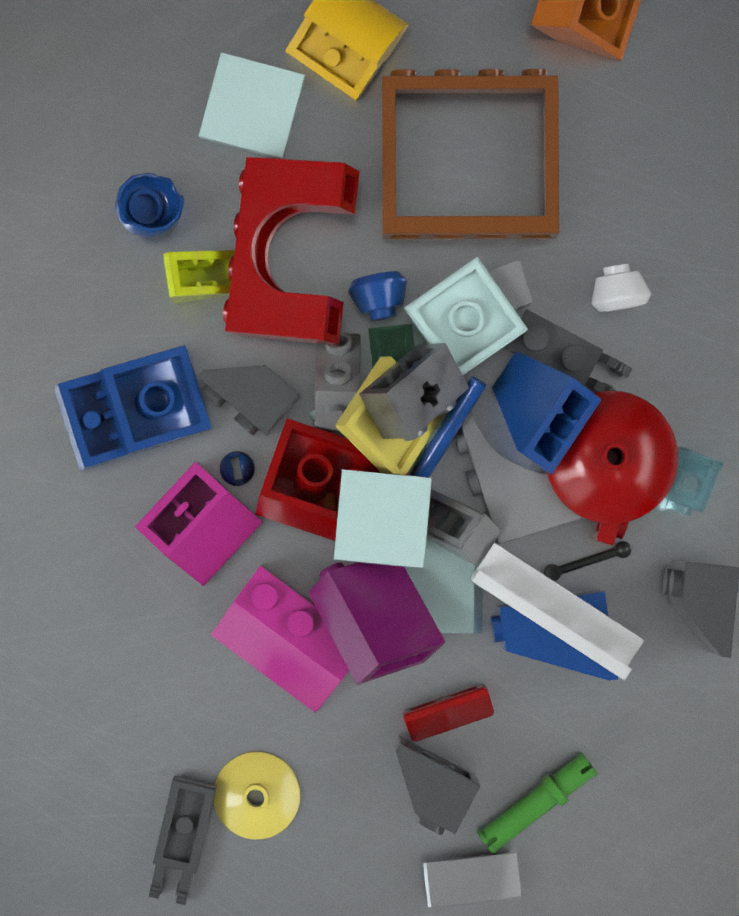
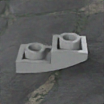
M517 852L423 862L428 907L522 897Z

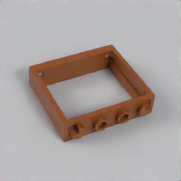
M397 69L391 71V76H382L383 240L556 239L559 235L558 75H548V71L545 69H526L522 71V76H504V70L483 69L478 71V76H461V71L457 69H439L434 71V76H417L416 70ZM396 93H543L544 216H396Z

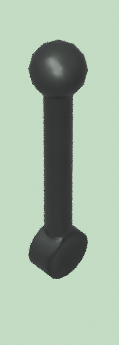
M620 541L613 549L561 566L549 564L544 569V575L553 581H557L561 574L616 556L627 558L631 554L632 549L628 542Z

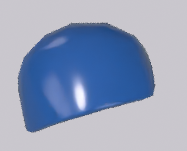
M148 172L132 175L118 189L115 211L119 221L128 232L145 239L161 237L177 225L182 214L184 197L178 193L170 178Z

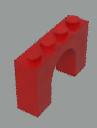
M246 157L245 169L241 171L239 177V190L242 194L240 212L236 214L233 225L236 237L235 253L228 265V275L231 280L229 299L225 301L223 307V320L226 324V332L242 337L339 345L344 302L325 295L283 291L271 275L268 264V252L271 240L278 228L289 218L297 214L321 212L355 215L360 171L341 162Z

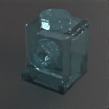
M679 447L678 469L673 485L664 498L668 501L665 508L687 517L691 516L692 511L704 512L723 462L685 447ZM688 475L694 476L698 481V487L694 492L686 491L683 486V481Z

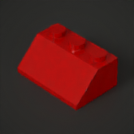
M286 418L259 494L255 515L335 541L342 469L374 473L381 472L347 438Z

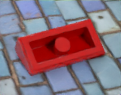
M479 684L406 709L403 712V718L411 740L417 742L491 717L494 714V709L487 687Z

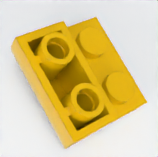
M313 0L303 15L305 17L304 21L285 52L354 100H358L382 63L387 61L410 24L375 0Z

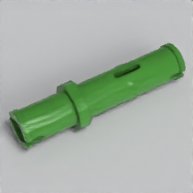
M580 752L577 757L552 776L549 773L541 778L543 783L483 829L478 830L479 837L484 844L487 843L488 849L495 854L497 850L557 804L563 806L569 802L567 797L591 778L598 775L597 771L588 762L584 754Z

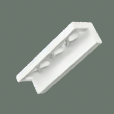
M496 543L492 544L469 580L625 681L632 670L628 665L645 640Z

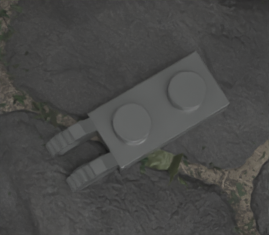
M528 309L525 310L521 318L528 331L513 340L505 348L512 353L516 351L573 377L594 393L616 391L613 386L589 377L596 363L609 369L611 373L619 377L628 378L632 371V368L623 362L602 353L603 349Z
M179 776L173 777L153 864L156 866L149 897L159 899L160 894L163 893L164 877L168 867L183 871L181 880L177 885L175 897L177 904L186 905L192 877L198 869L217 785Z

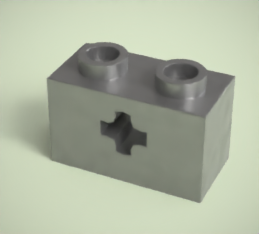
M446 343L419 344L366 387L359 395L383 439L411 441L422 436L428 430L427 424L435 417L453 409L457 404L456 399L468 390L469 387Z

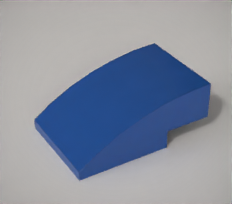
M185 345L101 369L100 372L59 383L54 388L80 471L135 455L212 428Z

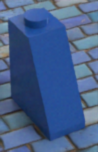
M517 351L492 386L517 451L551 475L602 400L573 377Z
M597 590L574 594L608 616L605 591ZM507 604L497 606L498 616L491 617L493 638L495 643H503V649L506 652L605 680H618L617 675Z

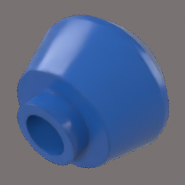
M398 271L363 276L351 282L348 294L362 315L370 314L371 321L394 318L397 316L395 309L403 307L407 279Z

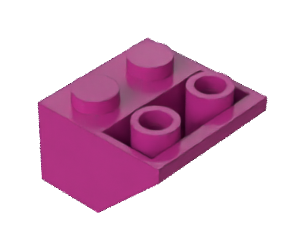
M195 461L138 522L135 528L167 558L204 586L263 521L204 466Z

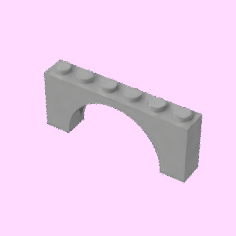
M520 260L487 270L516 312L529 307L533 303ZM432 288L420 291L418 293V298ZM470 371L463 375L466 383L469 381ZM472 410L470 411L454 439L459 454L468 453L473 470L466 471L473 497L481 495L486 509L482 513L486 514L500 530L496 538V544L500 545L583 518L561 502L553 491L547 474L525 469L498 453L483 436L476 424Z

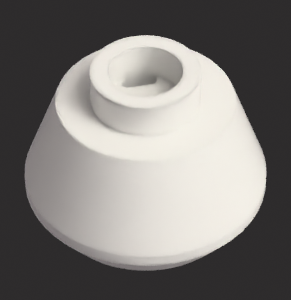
M629 264L603 268L604 276L596 278L591 303L598 312L639 307L640 305L647 304L651 297V291L640 272H630Z

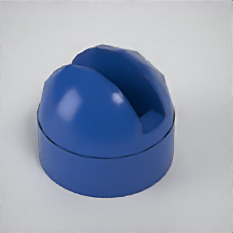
M233 451L222 459L220 474L228 484L242 486L253 478L255 464H253L254 461L248 454L241 451ZM239 457L243 479L235 480L231 458Z

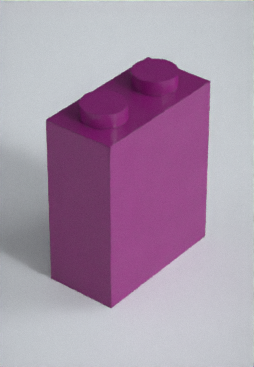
M342 562L335 563L319 574L321 579L308 592L357 685L422 664L446 643L405 567L359 562L344 566Z

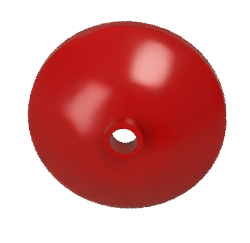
M623 391L596 392L594 394L602 400L553 474L551 475L548 472L546 474L557 497L577 515L598 523H625L636 520L651 512L663 501L670 491L678 469L677 441L667 419L647 400ZM611 448H618L623 454V459L618 465L611 464L607 459V453Z

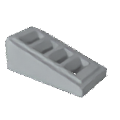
M431 489L429 514L436 505L439 507L428 521L427 539L458 557L478 565L500 533L499 528L486 514Z

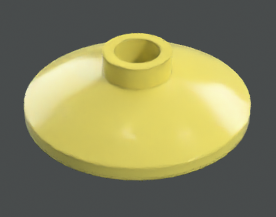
M259 751L247 752L233 758L222 768L214 784L217 785L213 802L219 819L231 832L243 838L257 840L279 834L289 826L299 808L300 786L295 773L284 760L270 753ZM252 790L261 791L264 795L263 803L260 805L251 804L248 801V793Z

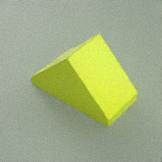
M235 250L163 253L169 296L172 301L178 304L229 296L231 280L228 275V265Z

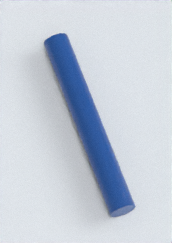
M471 376L467 382L469 389L458 397L456 406L449 411L410 476L430 477L485 389L486 384L483 381Z

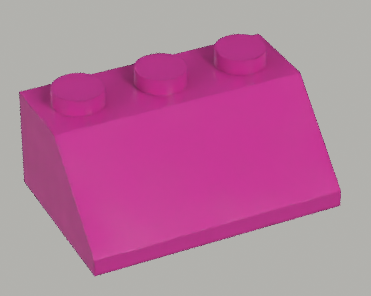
M264 565L257 569L211 634L212 637L315 713L349 671L313 601Z

